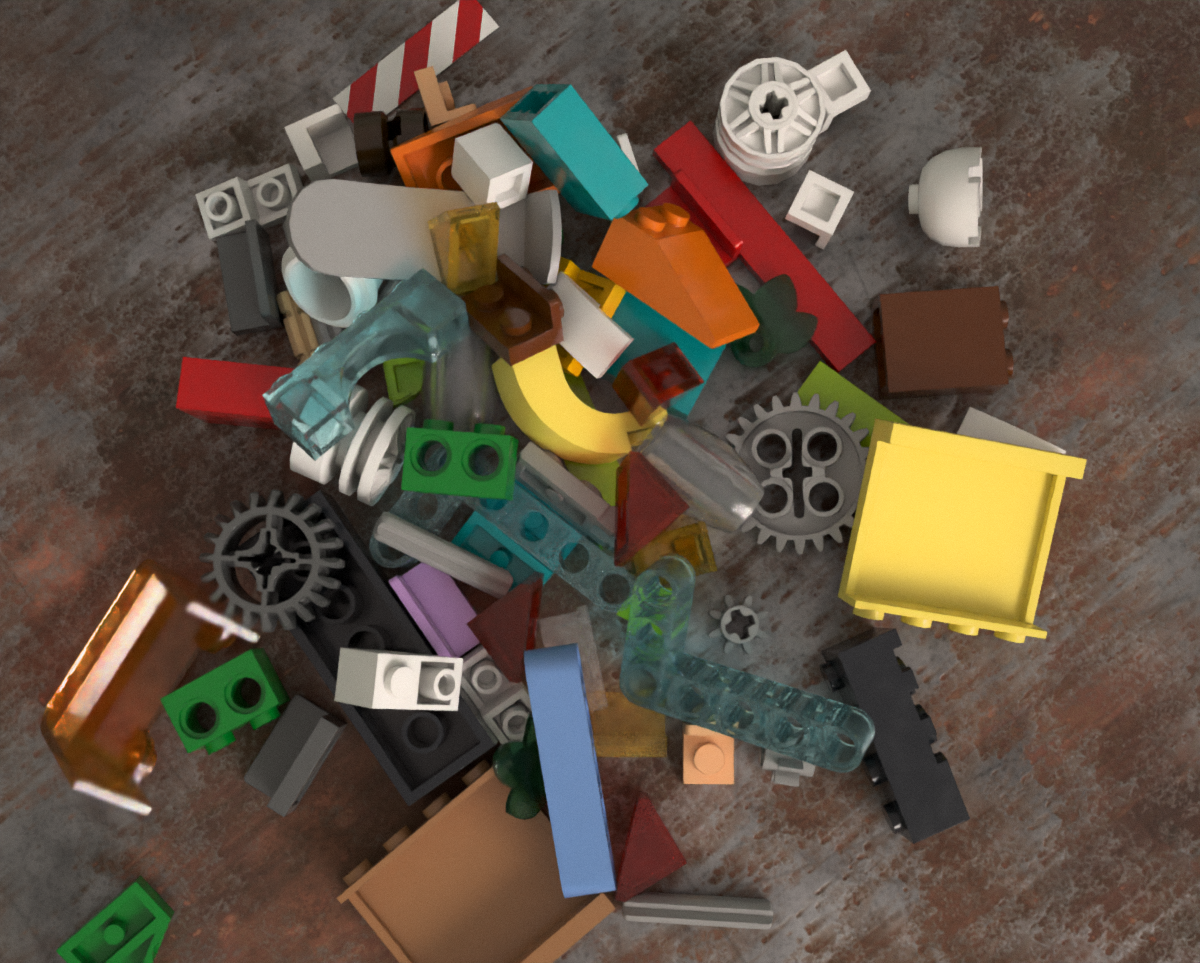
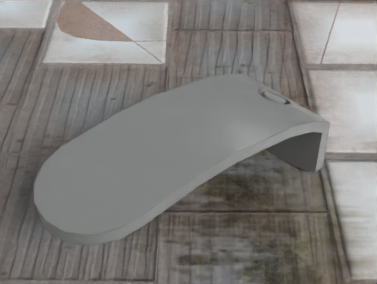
M339 179L316 180L297 191L288 205L285 221L288 243L297 259L311 271L327 276L490 285L498 281L495 257L505 253L519 266H525L533 278L542 285L556 284L562 241L561 210L557 190L548 189L529 193L521 201L484 215L464 191L393 186Z

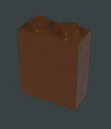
M999 286L880 294L870 305L873 338L876 340L874 353L879 400L996 392L1009 384L1008 378H1011L1013 374L1014 364L1011 350L1009 348L1005 349L1003 330L1008 326L1009 315L1006 302L1000 300Z

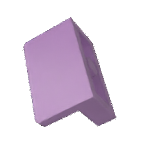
M421 562L404 575H396L388 581L438 656L460 658L492 635L452 576Z

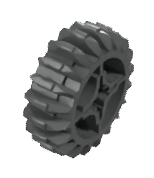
M273 489L268 496L267 504L261 493L252 492L249 496L250 510L241 501L234 500L230 503L231 511L235 516L233 520L222 514L214 517V521L223 531L220 535L209 532L204 535V540L207 543L216 545L214 554L205 552L199 556L200 562L213 564L214 571L203 574L201 580L204 584H219V587L209 596L212 603H220L230 599L223 611V615L226 618H234L243 611L241 626L246 629L253 628L260 618L262 631L274 632L279 618L284 630H292L296 628L297 622L295 611L305 622H310L315 619L314 610L310 605L311 601L320 607H328L330 605V599L321 590L323 586L332 589L340 588L341 581L337 578L328 577L330 568H344L345 560L330 558L329 551L341 548L343 541L340 538H324L326 534L333 530L335 523L332 519L327 518L315 524L322 510L319 505L312 503L302 511L304 505L303 496L293 493L285 504L283 492ZM284 518L295 523L303 531L310 544L312 554L296 553L291 549L288 541V532L283 531ZM266 520V528H260L259 540L255 546L248 550L237 551L244 535L252 527ZM274 553L282 555V558L296 560V562L282 563L281 566L269 568L264 567L262 563H255L250 560L252 558L264 559L265 556H271ZM235 567L247 568L253 572L257 583L256 591L262 592L261 602L252 598L242 588L237 578ZM310 570L308 579L303 587L293 597L279 603V593L285 592L286 581L290 575L297 571Z

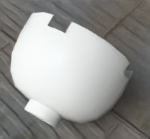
M961 147L945 150L932 157L923 167L919 184L909 185V214H919L923 232L931 240L943 246H980L981 226H978V217H980L983 198L982 147Z

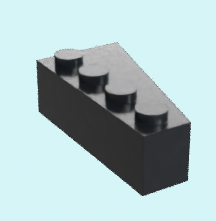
M874 627L822 650L821 652L826 662L820 664L819 667L829 690L832 693L839 691L846 709L840 711V715L848 734L853 740L858 737L860 738L867 756L861 758V763L873 787L880 784L888 803L882 805L881 808L890 829L894 834L901 832L902 836L915 844L967 821L970 817L946 757L940 751L935 754L932 751L931 744L937 742V732L931 717L920 704L914 705L911 696L916 694L915 689H918L919 686L912 669L909 666L906 667L900 657L894 654L893 649L902 646L896 628Z

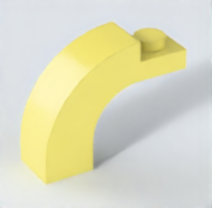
M556 345L513 366H510L502 358L491 365L500 398L520 430L542 449L549 450L557 457L583 464L611 463L631 453V447L653 441L655 439L653 432L670 424L665 404L616 414L603 413L584 404L572 392L565 379Z

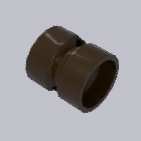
M425 107L398 109L391 118L384 111L354 114L355 149L362 177L391 174L393 168L397 166L390 149L429 131Z

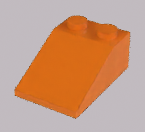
M530 86L487 103L391 148L390 152L405 186L464 191L451 174L455 138L498 123L533 161L527 194L548 189L557 190L500 120L533 87Z
M663 203V205L653 207H640L639 209L631 210L619 219L613 218L591 267L710 349L757 331L760 323L702 228L689 221L690 215L687 211L677 205Z

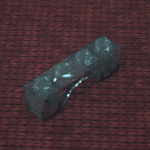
M424 268L408 280L399 282L388 296L370 310L360 313L349 327L330 342H325L317 347L311 357L291 373L279 377L271 388L262 395L274 424L316 461L355 429L350 414V397L358 380L372 367L391 359L415 358L430 363L436 362L471 333L466 303Z

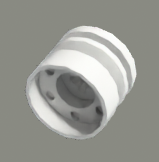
M779 57L755 59L738 68L725 84L713 130L714 148L741 181L757 186L778 184L794 176L807 161L820 133L825 116L823 92L814 76L796 62ZM763 109H768L769 113H762ZM779 115L778 119L773 120L772 116Z
M334 375L327 379L318 390L299 425L292 445L290 470L325 485L332 480L341 468L339 492L350 496L357 490V500L373 506L380 500L389 484L394 481L404 463L407 427H414L416 413L414 410L403 405L396 408L393 412V402L388 398L382 397L375 402L366 414L368 391L361 386Z

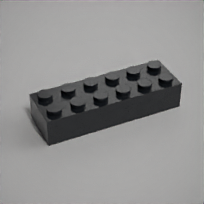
M319 490L304 500L302 511L312 503L322 508L315 524L327 518L334 521L335 527L324 538L342 539L343 546L337 550L329 551L330 558L345 560V567L329 569L328 577L337 578L341 581L339 589L323 586L321 590L330 599V605L328 607H320L311 601L310 605L314 610L315 619L310 622H305L295 611L296 628L290 630V632L334 697L340 647L438 655L389 584V578L332 495ZM284 518L283 531L288 532V541L291 549L296 553L312 554L310 544L303 531L295 523ZM260 532L239 545L237 551L248 550L255 546L259 540ZM274 553L271 556H265L264 559L252 558L250 560L251 562L262 563L264 567L269 568L281 566L282 563L296 562V560L282 558V555ZM310 570L297 571L290 575L286 581L285 592L279 593V603L290 599L303 587L308 579ZM461 685L458 711L372 709L338 702L408 806L484 754L499 741Z

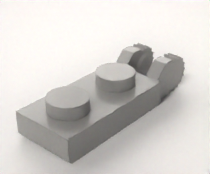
M531 441L520 452L516 462L515 479L586 536L589 535L602 547L606 546L607 551L610 550L612 553L617 552L619 554V552H624L629 548L633 539H636L641 531L639 529L641 526L638 523L639 519H636L635 515H631L630 510L623 505L610 506L593 484L577 479L563 467V463L553 452L540 449Z

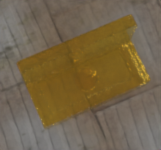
M586 692L597 757H667L665 695L662 692Z

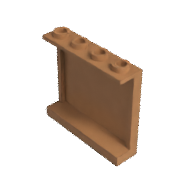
M501 757L491 766L485 759L479 762L461 778L467 786L451 799L444 792L422 811L427 818L425 822L413 832L405 825L382 845L388 853L372 865L366 858L342 878L348 887L337 897V900L342 904L349 899L399 963H553L616 909V899L611 892L564 898L550 817Z

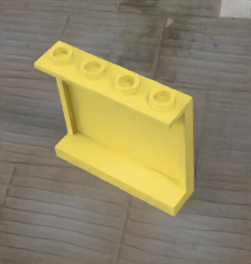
M875 418L838 597L854 607L853 614L867 619L883 620L884 613L901 615L900 621L922 628H931L932 621L948 623L947 628L949 630L966 635L976 636L978 635L979 628L994 630L995 637L1016 643H1024L1026 636L1046 639L1047 631L1034 625L1033 621L1066 477L1082 479L1087 459Z

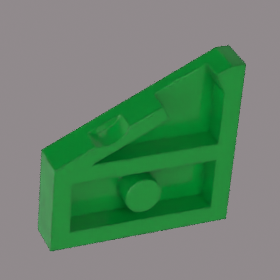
M140 875L63 941L56 952L67 963H153L175 911Z

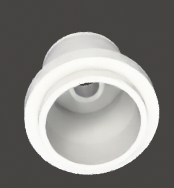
M291 246L285 251L282 258V275L287 289L296 304L312 318L331 326L347 328L360 324L374 309L377 302L378 289L383 282L382 279L327 276L311 271L297 259Z

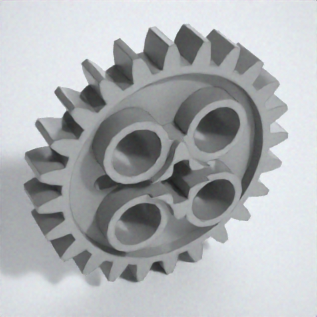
M793 392L790 406L786 407L783 406L780 399L775 395L772 396L773 411L767 413L761 406L755 404L756 421L752 423L742 417L737 419L745 431L742 436L727 433L726 438L736 447L734 452L719 453L721 459L731 463L730 470L719 472V474L728 481H731L734 486L745 494L751 489H755L750 502L740 513V515L744 514L747 517L741 528L743 533H747L755 527L761 529L757 541L760 545L766 543L771 536L777 537V552H783L789 540H794L798 554L804 553L806 540H812L820 552L824 550L825 535L830 534L834 540L841 543L843 542V537L839 528L843 524L850 528L853 526L854 518L852 515L857 508L869 447L862 448L860 443L867 437L869 430L865 428L852 432L850 427L854 423L856 414L852 412L840 420L836 417L839 409V402L837 401L832 402L825 411L820 409L819 394L813 395L808 406H802L798 392ZM796 429L802 431V464L806 469H812V477L803 479L804 516L802 518L795 516L794 481L790 478H785V471L794 468L792 434ZM824 434L831 436L837 442V452L827 461H816L809 454V444L813 438ZM768 437H780L786 443V454L775 463L763 461L759 452L762 442ZM820 484H830L838 491V503L830 511H817L811 505V492ZM769 486H782L787 492V505L778 513L767 512L761 504V495Z

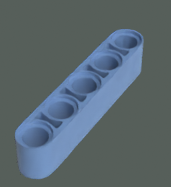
M572 643L524 651L525 674L564 898L617 891L614 859L578 644Z

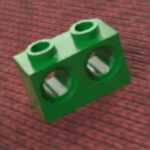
M424 419L423 428L407 427L401 490L513 501L518 439L505 435V426L475 423L474 432L454 431L455 422ZM441 443L447 452L446 462L439 470L431 471L426 466L425 454L432 445ZM492 447L496 450L499 457L498 466L493 473L482 476L475 467L476 456L481 450Z
M256 648L246 651L162 697L160 700L187 753L205 748L208 755H211L235 742L236 738L233 732L250 723L253 730H256L279 718L281 714L277 707L290 701V698L264 648ZM248 678L256 680L261 687V698L255 706L248 704L241 694L242 685ZM203 703L209 704L216 714L215 724L210 730L203 728L197 719L198 709Z

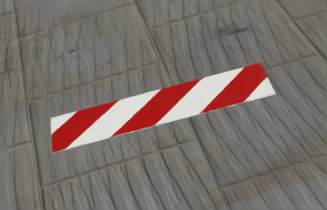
M458 0L341 91L333 100L339 104L342 111L353 124L355 113L384 111L387 115L419 90L414 71L433 66L437 76L499 26L477 0Z

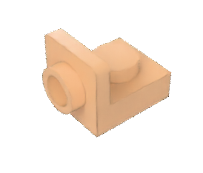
M433 66L414 71L431 129L477 108L476 104L455 108L448 82L438 83Z
M695 712L694 721H682L683 784H734V736H736V724L724 721V713Z

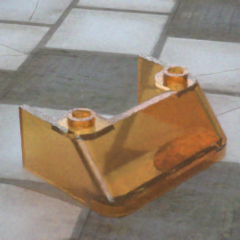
M146 559L139 564L52 697L41 720V734L72 789L148 816L153 807L138 783L142 778L150 774L157 760L155 743L149 731L164 709L160 699L177 689L201 650L210 654L217 653L222 648L229 647L237 635L256 644L261 634L254 627L251 629L242 627V616L240 614L234 618H226L223 615L226 603H212L209 599L210 593L170 568L152 559Z

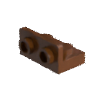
M505 253L495 257L498 281L490 285L481 286L474 292L455 300L458 317L510 366L564 341L561 318L564 317V307L557 293L552 289L545 288L533 278L525 266H519Z

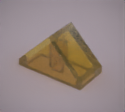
M497 202L448 210L428 221L441 283L447 299L465 296L481 286L495 284L500 207Z
M705 521L632 541L627 549L638 591L718 571Z

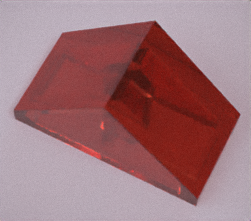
M673 342L629 360L620 369L612 384V388L639 425L643 426L698 388L704 381L677 344Z
M630 451L616 469L614 566H626L670 528L689 508L687 503L640 452Z
M533 572L467 623L468 627L509 682L520 683L526 677L524 651L536 648L544 573Z
M637 791L616 879L617 891H614L615 900L622 902L628 901L687 864L684 853L648 793Z

